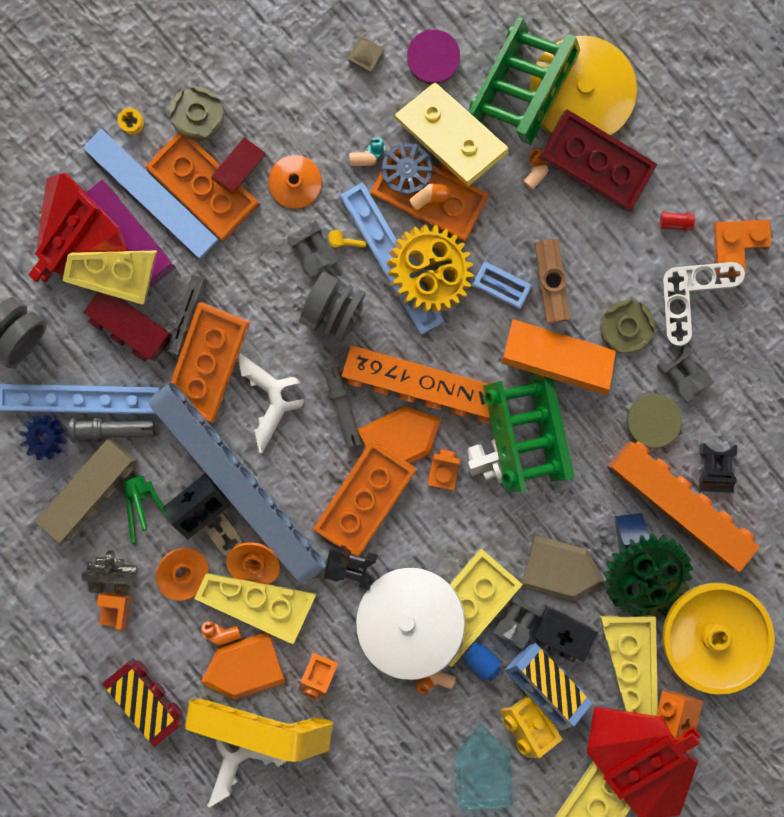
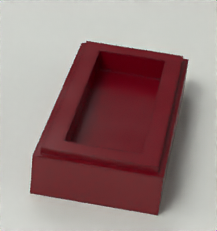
M243 137L212 174L211 180L234 195L263 160L266 153Z

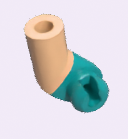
M378 137L373 138L365 152L350 153V166L375 165L385 154L386 147L384 141Z

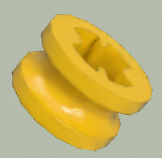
M125 108L118 115V124L125 133L136 135L142 131L144 119L136 109ZM133 115L137 120V124L132 123L133 127L129 128L125 120L126 118L130 120L129 116Z

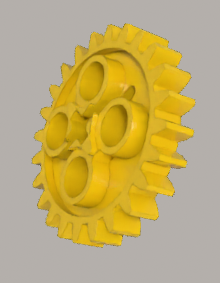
M424 225L420 231L417 227H414L410 233L406 231L401 236L402 240L398 239L394 243L396 248H392L389 251V254L394 258H390L386 262L387 265L393 267V269L387 272V275L394 276L395 278L390 283V286L399 287L395 295L404 294V304L410 300L413 301V310L422 305L423 313L429 311L430 308H432L433 313L439 312L440 308L446 311L450 308V304L452 306L458 304V298L462 299L467 295L464 290L471 287V284L466 280L474 276L473 273L467 271V269L473 266V263L466 262L465 260L470 255V252L462 253L461 251L465 244L460 243L457 245L455 243L457 239L456 234L451 238L447 237L448 229L439 233L437 225L430 232L427 225ZM433 247L440 251L441 257H437L433 253ZM409 256L417 260V266L410 263ZM446 260L451 262V264L440 266L435 271H427L415 278H410L409 276L410 274L421 272L426 267H434ZM443 272L450 275L451 282L445 280ZM420 281L427 284L428 292L421 289Z

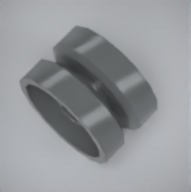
M14 297L0 303V363L7 368L18 365L33 351L47 327V322L34 312L28 313L27 306Z

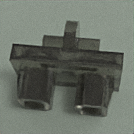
M108 550L105 558L96 557L95 562L88 563L86 571L82 572V581H87L90 593L104 592L106 583L114 584V593L117 595H128L137 574V565L124 564V559H116L114 550Z

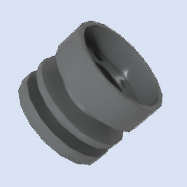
M323 271L309 294L300 315L299 323L317 330L324 321L327 323L325 336L330 337L337 327L338 331L335 341L342 343L345 337L353 330L360 317L366 292L359 289L354 298L351 299L354 286L349 284L341 294L338 292L340 279Z

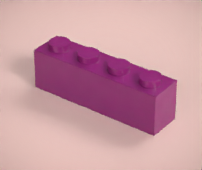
M99 181L86 192L120 227L129 251H157L150 287L154 286L176 268L105 181Z

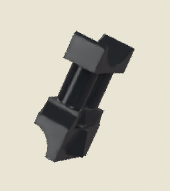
M706 443L701 444L700 455H704V471L699 477V491L734 493L737 479L732 472V457L737 456V445L731 446L725 452H717L709 448ZM716 456H721L720 471H715Z
M341 545L339 548L330 547L324 579L337 582L340 580L344 581L347 578L360 582L359 588L370 590L372 581L368 577L367 568L376 563L378 555L368 552L366 557L351 554V551L346 546ZM348 564L361 567L363 571L348 568Z

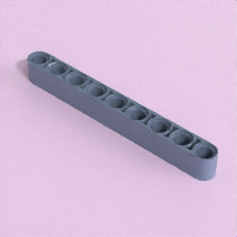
M168 382L148 400L152 410L298 582L305 585L326 568V563L317 550L174 383Z

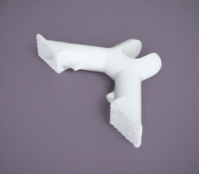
M240 353L238 362L239 369H241L240 372L242 373L241 376L248 378L251 386L257 385L266 391L270 400V406L264 417L258 418L259 427L253 431L255 432V439H257V446H259L257 448L259 449L258 452L264 453L284 412L303 406L304 399L286 402L282 398L284 388L300 384V381L295 377L277 380Z
M216 739L217 748L224 759L207 806L211 808L221 800H224V798L226 799L232 793L231 786L238 782L235 777L238 765L247 758L262 760L265 765L274 762L277 767H280L286 761L243 747L232 749L226 742Z

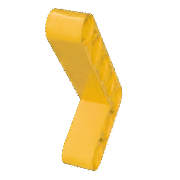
M190 699L185 729L274 758L297 762L329 751L333 722L322 718H310L286 724L212 701Z

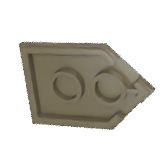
M538 535L534 536L522 579V588L573 602L603 585L605 580L587 549Z

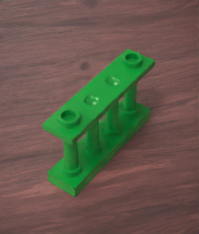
M518 17L515 25L509 28L507 40L478 95L472 99L469 113L480 123L484 116L488 115L516 126V132L521 142L531 145L581 49L577 37L566 34L564 40L558 44L528 34L529 30L524 18ZM522 43L553 54L554 59L550 66L544 68L517 58L516 55ZM511 67L541 78L542 82L537 90L531 92L503 80ZM497 91L526 101L529 103L525 114L518 116L490 104Z
M537 374L528 376V385L504 389L502 381L483 385L484 401L488 407L502 471V483L505 486L506 493L526 491L524 481L549 475L550 482L575 478L555 385L551 378ZM528 395L532 396L535 411L510 416L506 400ZM533 422L538 423L540 438L519 443L515 442L512 427ZM543 448L546 464L522 470L518 454Z

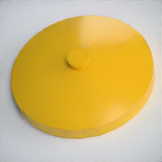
M576 36L581 51L541 127L551 135L564 110L568 109L612 136L625 124L635 106L637 82L634 70L626 56L611 43L596 37ZM544 52L536 65L544 68L550 66L554 55ZM531 75L528 91L533 92L537 90L542 82L541 78Z
M707 583L690 589L675 601L663 625L662 643L668 663L684 682L697 690L709 694H730L750 686L764 673L773 655L775 635L770 616L756 597L734 585Z

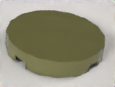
M197 86L191 87V89L186 91L182 90L173 98L169 109L173 127L185 138L193 140L208 139L215 135L222 127L224 119L222 104L218 96L209 89Z
M626 299L614 303L605 311L601 318L600 331L603 340L609 348L616 350L618 353L630 354L642 350L650 343L655 331V321L653 314L645 305Z
M651 394L644 395L634 401L627 414L626 422L627 429L635 441H639L647 447L655 448L665 446L676 438L680 432L682 419L681 412L674 401L667 396Z

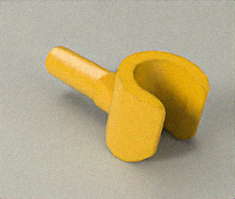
M342 230L330 231L328 234L329 244L333 248L343 246L366 247L365 241L343 239Z

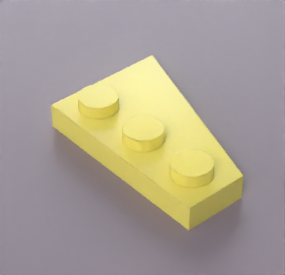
M157 251L70 253L67 256L63 282L143 305L146 302Z

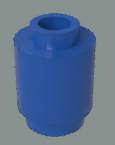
M474 641L461 656L464 660L463 664L483 682L487 679L492 681L501 671L499 667L501 661L482 643L478 644Z

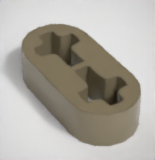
M222 512L217 516L222 518V521L219 523L224 530L222 533L216 526L211 528L209 523L204 529L223 555L228 556L232 548L228 550L225 548L227 540L223 535L226 533L230 540L235 538L238 541L235 546L244 543V540L229 517Z

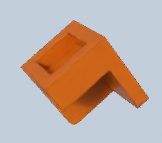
M113 592L99 594L97 606H101L99 623L101 625L115 626L117 631L124 630L128 624L131 595Z

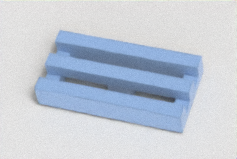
M484 261L472 287L520 310L532 285ZM485 270H488L523 288V292L521 293L513 289L512 287L484 274ZM482 279L518 297V302L480 283V280Z

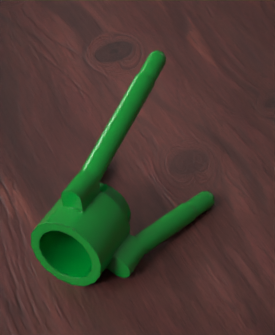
M144 476L135 477L123 482L131 544H136L132 502L135 503L142 531H147V525L140 500L148 498L147 492H149L164 517L168 519L163 509L164 504L155 492L152 481L146 482Z

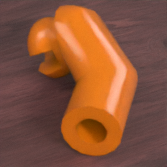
M207 621L201 626L203 637L219 646L242 638L238 625L224 629L211 621Z

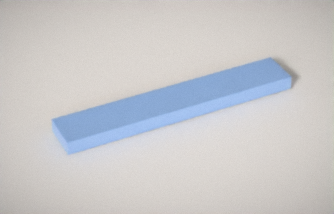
M102 129L83 147L86 152L200 260L219 241Z
M362 182L341 194L340 198L391 283L395 278L394 276H388L387 272L393 269V267L387 265L386 262L390 258H394L389 254V251L392 248H396L394 243L397 239ZM415 273L410 274L409 276L410 278H415L418 275ZM420 281L419 284H420L421 289H423L424 291H426L425 287L423 286L422 282ZM392 286L395 292H397L399 287ZM398 295L420 335L444 322L439 312L433 313L432 308H430L429 311L423 313L422 305L413 310V301L410 300L404 304L405 295Z
M0 384V411L156 414L150 407L148 400L161 388Z

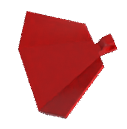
M61 173L46 179L37 251L35 252L39 261L28 274L34 282H39L40 279L43 282H48L52 272H57L64 276L67 256L70 253L129 251L120 227L67 173Z
M595 706L587 754L604 774L603 779L619 799H624L638 817L680 816L698 764V760L686 751L700 744L698 739L701 737V734L693 726L686 730L678 739H675L662 716Z

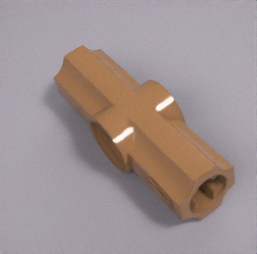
M548 239L535 242L540 278L539 288L542 292L546 324L570 320L565 287L566 276L563 272L558 239ZM546 276H556L559 281L558 287H549L546 284Z

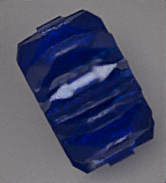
M35 415L33 416V423L26 421L24 425L28 431H20L19 433L20 436L26 437V441L20 443L21 447L29 446L26 454L28 456L35 454L36 460H43L44 457L48 460L54 459V452L61 454L63 449L59 443L66 444L68 442L67 439L61 438V434L67 432L66 428L58 429L61 421L59 419L52 421L51 415H44L43 418ZM43 433H47L48 438L41 442L40 437L43 436Z

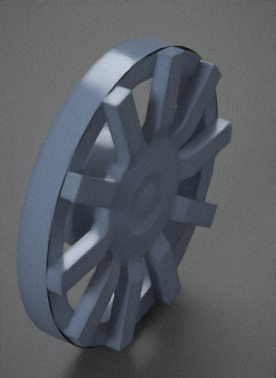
M401 143L386 153L382 162V176L387 186L393 191L404 195L415 194L429 183L432 176V161L428 153L417 144ZM405 148L412 149L409 157H406ZM400 150L402 159H399L393 153ZM415 152H420L422 156L414 160ZM389 158H392L397 163V165L386 164ZM426 159L428 167L417 165L418 163ZM386 169L396 170V173L387 177ZM428 171L427 177L424 179L417 172ZM397 177L400 178L398 187L391 182ZM414 178H417L420 182H422V184H420L416 188L414 187L412 180ZM404 181H409L410 189H402Z

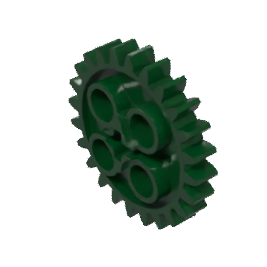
M652 533L649 540L640 535L638 543H635L633 539H629L630 546L628 548L620 545L621 554L612 553L615 562L606 563L609 571L603 572L607 579L603 584L607 589V595L615 607H620L623 613L629 610L632 616H635L638 611L642 617L646 616L647 611H651L653 616H656L657 609L659 608L666 612V605L668 603L673 605L675 603L673 599L682 596L680 591L689 590L690 588L685 582L693 579L689 573L693 570L689 563L691 561L690 557L680 544L678 545L673 538L668 541L665 535L657 539L654 533Z

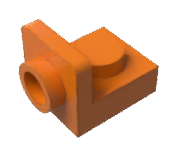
M440 449V454L433 453L427 485L454 490L461 462L460 458H455L456 452Z
M313 653L299 685V689L303 690L302 694L315 700L318 697L323 699L338 663Z

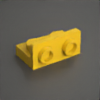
M528 695L512 707L500 710L504 726L513 734L517 741V749L526 758H540L563 740L554 723Z

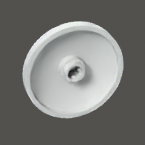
M418 568L398 569L380 577L371 585L370 590H367L364 594L357 613V635L367 658L382 672L400 679L426 678L443 670L459 652L465 636V612L456 591L440 576Z

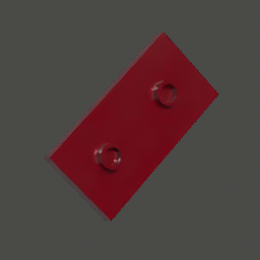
M568 109L564 110L538 157L627 212L633 210L658 165Z

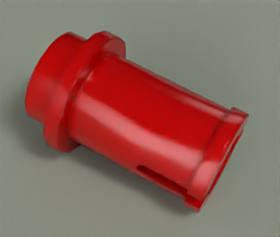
M662 211L660 229L684 230V233L694 229L695 214H690V211H686V214Z

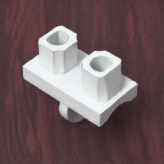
M495 439L492 440L495 452L485 455L481 444L469 447L468 465L471 476L483 473L485 480L495 477L498 484L502 483V471Z

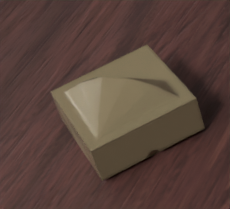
M360 36L348 57V62L372 74L384 53V48Z

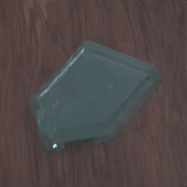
M480 724L471 737L455 752L458 808L509 807L513 805L510 750Z

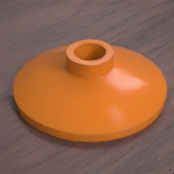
M292 155L282 158L273 166L269 174L268 185L271 195L280 205L290 209H301L316 200L321 191L322 178L319 169L311 160L303 156ZM292 176L299 177L297 184L289 182Z
M258 543L239 544L230 550L226 559L227 569L234 578L264 584L272 583L278 577L281 568L276 554L268 547Z
M179 548L171 551L161 560L157 567L156 584L158 589L164 596L172 600L181 601L192 598L197 594L205 575L209 573L207 560L199 551L192 548ZM183 567L182 572L180 574H176V571L179 568Z

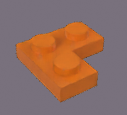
M770 220L716 222L713 224L715 264L738 263L744 268L746 275L745 249L771 247ZM720 268L716 269V277L740 276V273H736L734 268H729L727 274H720Z

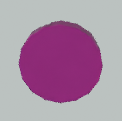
M439 29L426 30L419 33L411 41L407 51L409 69L412 75L419 81L432 85L434 82L444 83L450 80L457 72L460 64V49L456 40L450 34Z

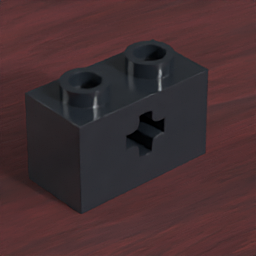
M204 473L167 503L163 509L171 525L189 540L231 505L218 486Z
M545 604L546 609L542 616L538 618L531 633L537 639L535 643L547 650H550L551 647L560 650V656L573 663L576 659L584 662L598 632L594 628ZM566 631L569 635L568 639L562 638L560 641V638L557 636L558 632L564 633Z

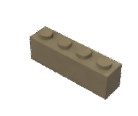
M107 439L35 522L58 543L68 540L70 542L73 541L82 531L80 528L82 523L86 519L90 521L99 512L100 509L97 506L103 499L107 501L118 490L116 487L117 483L122 478L126 480L135 471L136 468L133 465L138 460L116 440Z

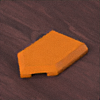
M404 406L358 428V431L366 447L371 439H373L410 464L430 454L442 418Z
M263 632L218 647L200 683L234 700L286 683L271 634Z

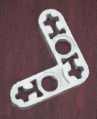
M727 262L674 267L665 273L663 282L668 339L673 345L684 346L692 338L689 292L738 287L742 284L745 276L744 268L740 264ZM720 268V274H727L729 268H734V271L740 273V276L736 277L733 283L730 282L729 278H720L721 284H715L716 272L714 269ZM702 270L709 271L712 275L711 282L707 285L698 284L696 281L698 272ZM674 273H678L680 278H684V281L679 283V291L685 290V296L676 294L668 297V292L674 293L673 283H668V279L673 278ZM677 299L684 301L686 304L685 311L679 315L673 314L670 311V304ZM687 317L688 322H682V330L687 331L688 335L683 336V341H677L676 337H672V332L677 330L676 322L670 324V319L679 320Z

